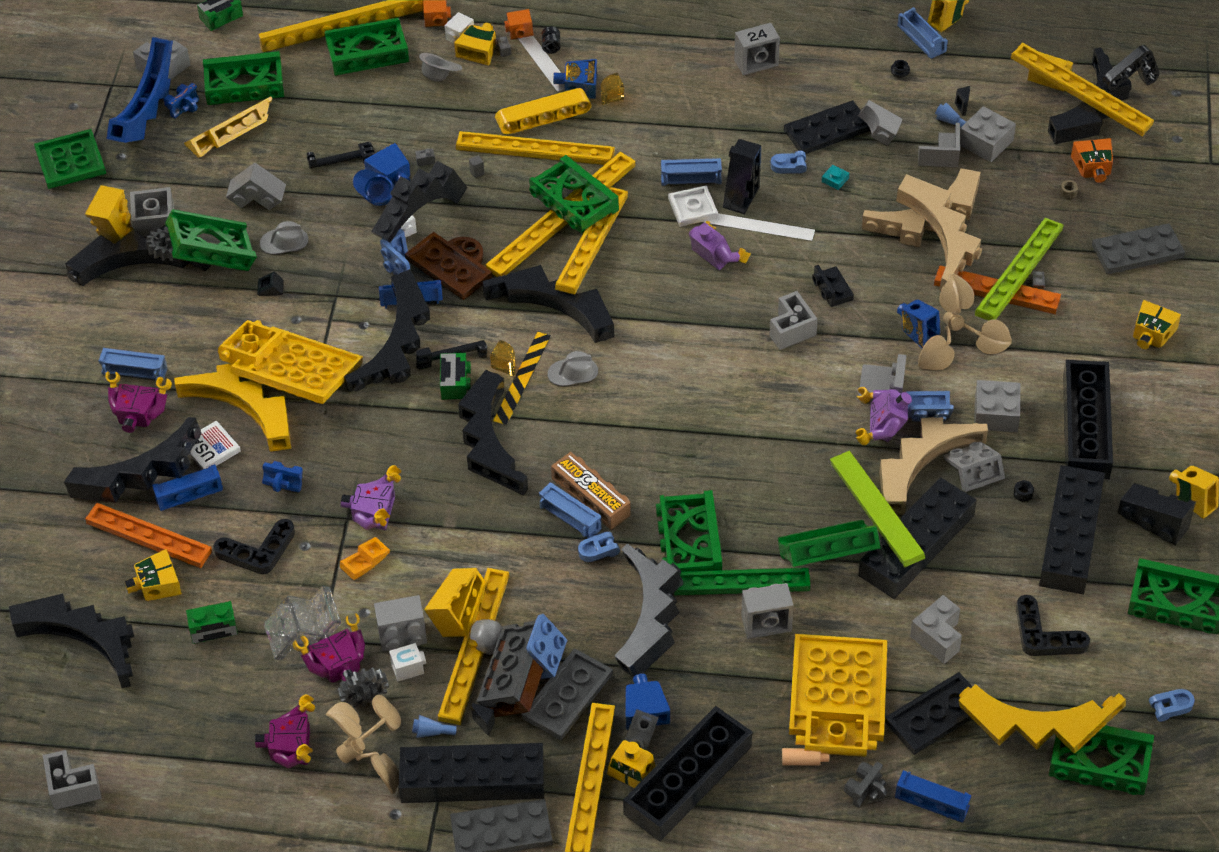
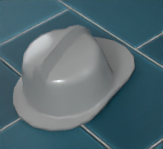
M421 53L419 55L422 61V74L433 81H443L450 71L462 70V66L447 61L437 55L430 53Z
M285 221L280 223L276 229L262 236L260 247L268 254L298 251L308 244L309 237L301 229L300 225L292 221Z
M582 351L571 352L565 359L552 364L548 370L550 382L559 386L589 382L596 378L598 374V367L592 361L591 355Z

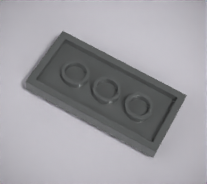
M1169 223L1098 238L1092 241V247L1106 274L1181 259L1185 255V251Z
M574 648L557 669L555 677L550 678L535 697L530 712L522 714V719L562 741L611 678L613 669Z
M545 799L450 814L456 852H514L553 845Z

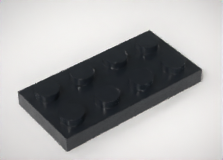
M853 100L784 125V132L798 151H804L806 154L869 132L871 129L863 119L858 117L861 110Z
M958 672L886 716L885 723L912 754L915 755L972 719L959 706V695L967 687L972 688L973 686Z

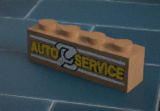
M569 452L551 466L552 480L572 497L601 515V522L610 530L631 516L630 500L625 495H621L616 491L610 482L603 480L596 470L589 468L581 457H577L572 452Z

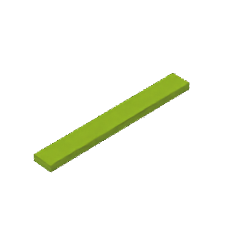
M1044 218L977 307L975 316L987 321L996 320L1062 232L1063 224Z
M850 450L831 458V465L873 524L877 526L878 531L903 566L907 567L925 559L923 550Z

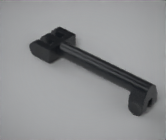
M365 142L358 144L359 150L319 159L315 158L314 152H308L306 156L309 169L356 158H362L364 163V160L374 155L375 152L372 143Z
M482 340L436 352H431L429 347L416 351V368L422 370L432 367V361L440 359L442 353H468L477 350L480 358H486L487 344Z

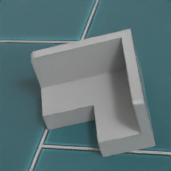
M956 123L955 133H939L938 147L919 146L918 166L958 167L960 123Z

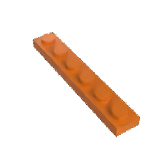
M939 266L934 286L940 287L945 266ZM959 271L957 274L972 287L974 295L984 298L998 281L995 278L966 271ZM1022 285L1009 304L1056 315L1061 294Z
M96 503L85 518L88 525L157 552L167 549L170 557L202 568L212 553L211 546L100 503Z

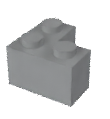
M173 40L168 74L170 79H173L190 66L188 49ZM148 42L133 51L136 69L144 73L151 44Z
M253 163L231 179L226 198L240 208L255 200L270 210L282 202L286 184L257 163Z
M798 291L780 297L778 303L779 316L770 319V337L778 349H784L816 336L818 319Z
M942 595L912 621L910 637L943 664L960 651L962 635L953 629L958 624L960 608Z
M67 750L43 755L48 791L54 810L102 799L94 764L72 769Z

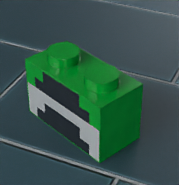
M206 0L197 4L199 19L210 31L243 16L240 0Z
M442 353L440 355L441 400L463 399L467 394V390L471 389V378H467V374H471V361H467L466 353Z
M231 601L186 610L193 644L238 635Z

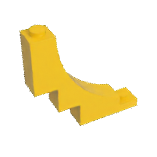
M976 684L972 688L967 687L959 695V706L999 746L1017 730L1036 750L1054 734L1074 754L1126 706V699L1120 693L1115 697H1108L1102 704V709L1091 700L1077 707L1049 712L1029 711L1007 705L984 692Z

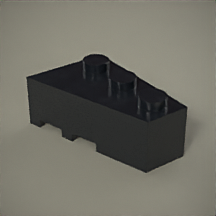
M738 139L735 146L732 145L729 151L730 163L722 208L745 215L760 188L761 145Z
M1134 483L1121 498L1118 514L1176 546L1190 527L1196 501L1189 500L1184 502L1177 500L1178 497L1176 495L1164 496L1159 494V490Z

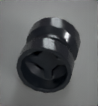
M553 26L544 28L542 30L543 51L549 54L558 52L561 48L559 29Z

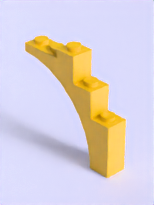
M233 364L217 365V372L174 378L178 398L202 397L227 402L240 408L255 420L267 439L270 452L291 449L285 396L264 398L262 384L253 380L241 382L238 375L230 373V368Z

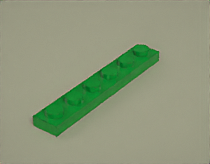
M809 568L684 571L680 574L684 584L674 592V596L742 593V590H748L753 587L760 588L785 583L788 584L790 592L810 591Z

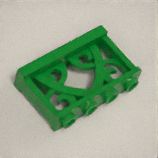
M399 18L324 32L334 76L410 62L408 46ZM370 40L378 43L370 50L363 51L355 48L361 41ZM335 53H342V55L335 56Z
M280 51L203 59L207 105L261 100L270 96L272 98L284 97ZM271 71H277V75H276V74H272V73H270V72H271ZM244 74L256 77L250 83L243 85L231 81L238 75ZM217 77V79L210 82V78Z
M567 155L560 158V162L535 178L529 179L531 195L534 198H538L545 207L553 210L560 219H564L572 229H576L581 234L584 233L585 229L608 214H615L619 211L618 195ZM563 189H582L583 201L563 200ZM585 209H589L590 213L585 215Z
M175 209L171 210L165 221L173 247V258L249 271L257 257L255 251H252L245 222ZM203 233L209 234L221 242L219 244L207 243L197 236Z
M713 490L704 491V494L666 497L660 495V503H656V516L661 517V521H658L659 535L663 534V539H660L661 553L665 552L666 557H662V560H665L670 565L674 563L681 572L722 570V555ZM671 508H681L685 513L682 515L679 510L674 509L676 515L670 516L668 510ZM696 518V521L702 519L704 523L697 524L694 519ZM688 522L694 529L707 532V534L695 540L693 547L684 543L676 536L679 530ZM668 523H671L672 526L668 530ZM670 543L675 547L673 550H671ZM700 543L708 545L706 548L700 546V550L697 549ZM677 555L682 557L681 562L687 558V555L691 557L687 563L677 564L674 561V557ZM695 559L702 560L703 562H695Z
M862 519L778 537L780 556L782 559H788L792 567L880 549L877 526H868Z
M1139 558L1127 614L1137 618H1146L1160 623L1177 625L1182 628L1195 629L1208 634H1219V604L1216 605L1210 601L1212 596L1219 597V576ZM1140 580L1148 581L1149 587L1139 588ZM1175 588L1184 589L1187 596L1194 601L1184 606L1175 607L1163 593H1169ZM1144 593H1152L1146 596L1145 601L1139 599V596ZM1204 605L1210 607L1214 611L1215 616L1208 615L1209 611Z
M1105 725L1087 742L1091 745L1086 746L1085 744V747H1081L1074 755L1068 756L1066 762H1061L1060 757L1065 753L1073 752L1068 747L1060 748L1061 741L1055 736L1049 776L1055 777L1058 780L1079 782L1082 785L1099 786L1106 790H1119L1131 795H1144L1154 735ZM1099 745L1105 746L1117 761L1099 768L1090 761L1085 753L1095 750ZM1137 753L1144 754L1143 765L1134 760ZM1128 764L1134 766L1139 771V777L1124 774L1130 773L1133 775V770L1127 766Z

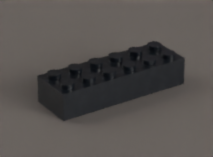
M1066 359L1063 373L1065 466L1105 473L1104 479L1110 480L1113 467L1109 362Z
M1060 466L1039 582L1040 587L1084 595L1105 473Z
M940 477L900 518L901 522L923 550L925 559L904 567L882 537L879 540L880 549L868 551L860 559L858 576L895 599L974 517L977 500Z
M715 706L623 799V815L661 842L752 747L753 732Z
M543 743L400 747L399 793L401 803L544 799Z

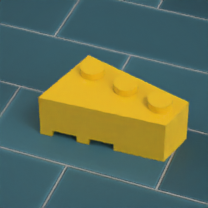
M100 185L85 213L86 217L92 219L90 223L97 227L96 232L98 235H102L116 244L133 230L131 214L128 211V201L125 198L124 190Z
M477 568L452 569L425 607L424 611L442 637L467 636L485 584V580Z

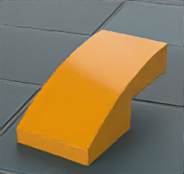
M374 537L359 545L357 553L341 560L340 568L351 579L356 580L379 564L390 553V549L378 538Z

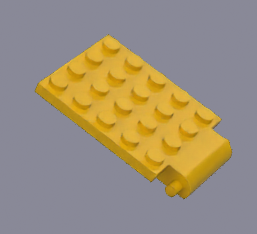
M247 320L218 348L219 358L222 361L233 364L230 368V373L320 404H324L345 382L344 376L356 371L363 363V356L273 326L271 328L264 326L259 320L255 322Z
M795 634L789 735H796L795 745H805V751L866 757L867 750L877 749V741L884 740L887 640Z

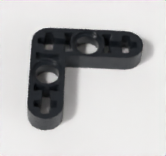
M1146 45L1139 46L1107 72L1102 79V83L1109 90H1113L1136 71H1138L1140 79L1147 85L1154 83L1158 79L1160 72L1153 52Z
M289 519L278 520L259 549L230 538H219L213 545L215 556L220 560L255 573L268 574L273 570L295 535L294 524ZM272 543L280 545L275 550L269 549L268 546ZM241 553L250 554L246 559L238 558V555Z
M1022 595L1018 598L1016 613L1022 649L1026 654L1030 656L1083 654L1088 650L1090 637L1086 632L1079 630L1042 632L1037 600L1031 595ZM1023 604H1028V607H1030L1028 614H1026V607ZM1030 621L1033 622L1036 625V627L1033 629H1028L1024 626V623ZM1032 636H1034L1033 640L1036 647H1033L1030 643V638ZM1056 639L1059 640L1062 643V645L1060 647H1054L1050 644V641ZM1076 640H1080V643H1083V644H1082V645H1079Z

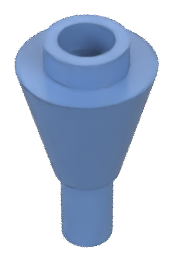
M948 103L940 104L935 112L937 115L936 120L953 125L960 123V127L967 122L960 118Z
M419 715L418 719H414L412 733H417L416 738L440 734L456 735V726L443 725L440 722Z

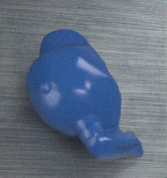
M364 169L357 172L353 178L354 188L368 202L376 206L388 204L391 200L392 195L390 192L394 185L386 176Z

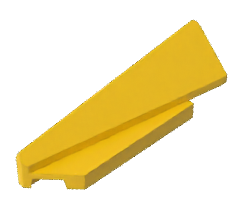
M270 96L186 141L184 143L185 146L200 158L214 146L219 148L267 121L269 104L272 102V97Z

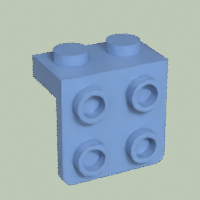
M400 228L391 243L384 239L380 240V252L384 259L383 266L387 272H392L394 275L410 269L409 262L405 259V253L408 252L405 233Z
M906 391L912 398V402L908 405V418H912V421L920 422L921 418L943 417V421H946V418H950L954 410V405H950V391Z
M544 614L537 616L527 644V652L543 668L540 679L555 677L567 643V639Z

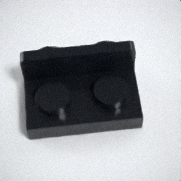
M819 265L814 266V274H812L813 283L819 287L823 300H827L830 307L854 300V294L837 266L823 271Z

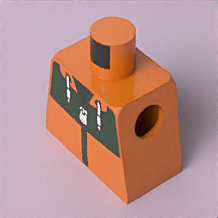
M1111 138L1073 142L1071 157L1082 177H1094L1096 182L1101 183L1106 180V176L1111 174L1113 164Z

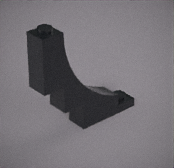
M134 230L116 244L100 235L65 263L68 278L82 286L109 271L136 264L153 263L184 268L191 262L194 267H199L204 271L209 269L211 265L173 258V261H170L169 258H166L164 261L162 257L154 258V254L149 255V250H146L147 239Z
M542 265L482 281L483 295L486 301L506 295L509 303H531L550 307L577 321L589 333L594 343L614 338V323L597 288L579 294L577 292L571 294L555 290L557 280L549 282Z
M485 370L458 404L459 418L468 421V424L462 430L464 444L473 448L467 455L468 470L524 496L528 490L527 476L520 471H516L515 459L502 447L492 426L496 405L505 392L504 378L497 373Z

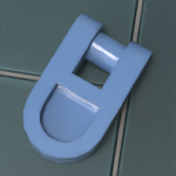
M797 151L791 154H776L771 158V170L780 174L804 173L807 170L805 162L806 153L804 151Z
M607 531L581 541L578 546V554L581 560L593 562L607 556L614 557L618 555L620 548L617 543L613 542L614 537L612 533Z
M1184 689L1156 694L1149 698V703L1152 708H1155V716L1159 722L1190 712L1195 701L1192 693ZM1169 703L1170 706L1164 707L1163 704Z

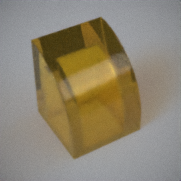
M618 73L611 74L603 79L601 83L602 105L624 100V85Z
M499 340L490 354L491 368L514 376L516 373L515 351L510 344Z

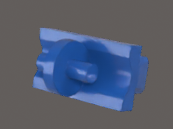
M191 83L189 86L181 84L177 87V96L174 97L168 94L164 98V105L170 110L171 117L176 119L187 110L193 113L198 109L196 104L199 101V96L196 93L197 85Z
M274 461L272 464L266 462L263 464L262 484L273 486V491L279 492L281 489L300 492L303 477L302 467L294 466L287 468L277 461Z

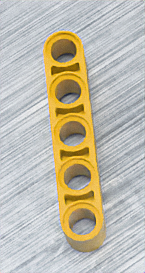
M576 88L503 108L495 114V120L501 132L508 135L587 113L591 108V103L585 91L581 88Z

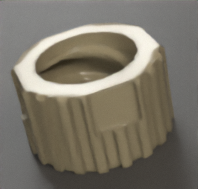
M1072 180L1063 181L1060 185V196L1067 200L1075 198L1078 194L1077 183Z

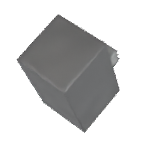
M507 36L496 38L501 57L511 55V46Z
M433 148L415 151L418 166L435 164Z
M480 156L470 158L469 166L473 177L477 178L484 175V162Z
M1033 271V288L1044 290V272Z

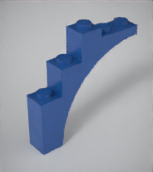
M152 37L150 52L141 82L127 107L119 115L109 119L107 139L124 143L144 139L147 120L156 119L159 99H164L169 94L171 79L168 78L173 45L172 40Z

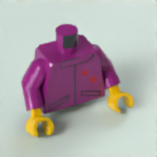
M107 371L105 377L110 382V387H108V403L113 415L117 416L118 423L123 424V431L133 433L136 426L147 427L152 420L164 412L168 395L166 390H169L172 386L170 379L167 378L166 384L162 386L163 377H158L156 385L159 388L119 384V387H117L116 383L120 381L119 373L115 372L116 378L110 380V372Z
M355 613L357 621L354 624H351L348 621V616H346L345 623L351 627L352 631L350 632L347 628L308 646L309 641L305 636H301V640L304 643L303 647H300L296 640L293 642V648L301 651V657L311 673L327 678L329 682L334 683L341 679L346 681V676L351 677L354 671L358 672L360 670L359 662L364 658L365 642L361 629H358L357 626L360 621L358 614Z
M307 694L303 695L299 700V705L279 718L271 720L269 722L268 734L255 735L256 748H268L270 760L286 768H291L298 764L308 765L311 760L309 753H312L313 750L309 747L310 723L306 711L313 712L315 710V705L311 703L314 701V698Z

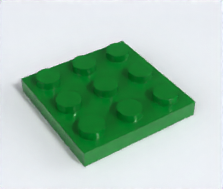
M92 129L34 144L48 189L106 174Z

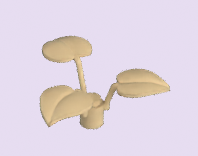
M955 274L949 275L939 296L941 307L947 311L943 316V322L946 325L947 341L941 335L931 337L921 350L918 366L921 369L943 370L947 368L954 359V350L949 346L951 343L950 330L958 331L963 327L979 335L976 346L983 353L997 354L1006 350L1011 345L1012 338L1007 326L999 320L987 321L982 326L981 332L964 323V318L959 314L961 309H969L972 306L974 292L972 287L963 278Z
M376 695L372 700V705L381 720L361 736L360 718L354 708L346 702L335 704L328 710L326 715L332 718L350 736L342 745L337 747L338 757L344 763H349L355 758L357 761H360L363 758L371 757L374 769L393 795L399 784V770L396 764L385 753L381 755L378 752L362 753L365 749L363 740L385 723L392 731L400 727L401 717L397 709L383 695Z

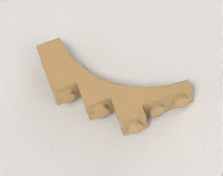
M960 169L956 180L948 189L951 192L950 200L953 201L951 210L966 215V220H970L981 172ZM912 209L896 212L864 210L862 230L900 237L901 244L920 247L924 230L935 232L933 227Z
M906 174L898 188L896 201L922 216L938 235L945 252L946 268L940 283L939 291H941L950 274L957 275L959 271L962 272L965 265L971 266L974 259H979L982 248H980L981 239L965 233L967 229V224H965L966 215L951 210L953 201L950 200V191Z
M943 417L921 418L920 438H901L900 459H881L880 462L881 494L896 515L905 514L908 490L916 475L932 460L953 449L969 446L973 442H983L986 444L987 424H943Z

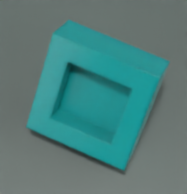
M832 165L822 176V183L839 190L849 179V172Z

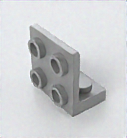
M898 354L897 363L893 362L892 367L862 365L860 387H865L869 392L892 389L902 394L907 355Z
M973 442L968 447L956 448L951 450L950 453L943 455L945 461L958 469L961 487L965 492L1005 479L1001 454L983 442Z

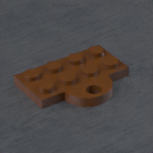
M432 232L405 253V259L434 280H441V285L462 300H465L483 285L482 281L492 278V271L481 265L483 261L482 245L471 237H456L447 241L435 232ZM468 247L475 248L473 250H466Z

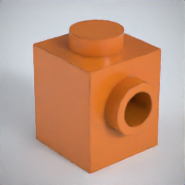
M423 0L425 27L445 26L448 18H451V8L447 6L446 0Z
M529 9L507 13V21H504L505 31L510 32L511 40L534 36Z

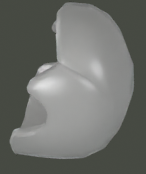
M490 619L476 621L470 633V638L478 644L476 649L486 655L493 654L502 626L497 621Z

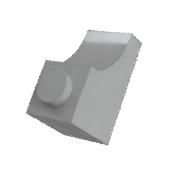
M870 100L867 101L858 116L870 127L871 137L886 146L896 136L903 120Z

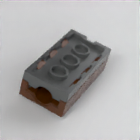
M536 620L524 622V625L521 627L518 624L502 626L477 699L479 705L493 709L495 717L530 712L543 672V668L527 652V644Z

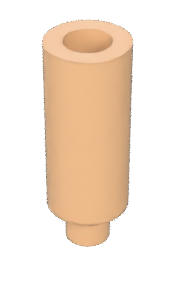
M782 748V765L820 766L821 762H829V754L805 751V748Z

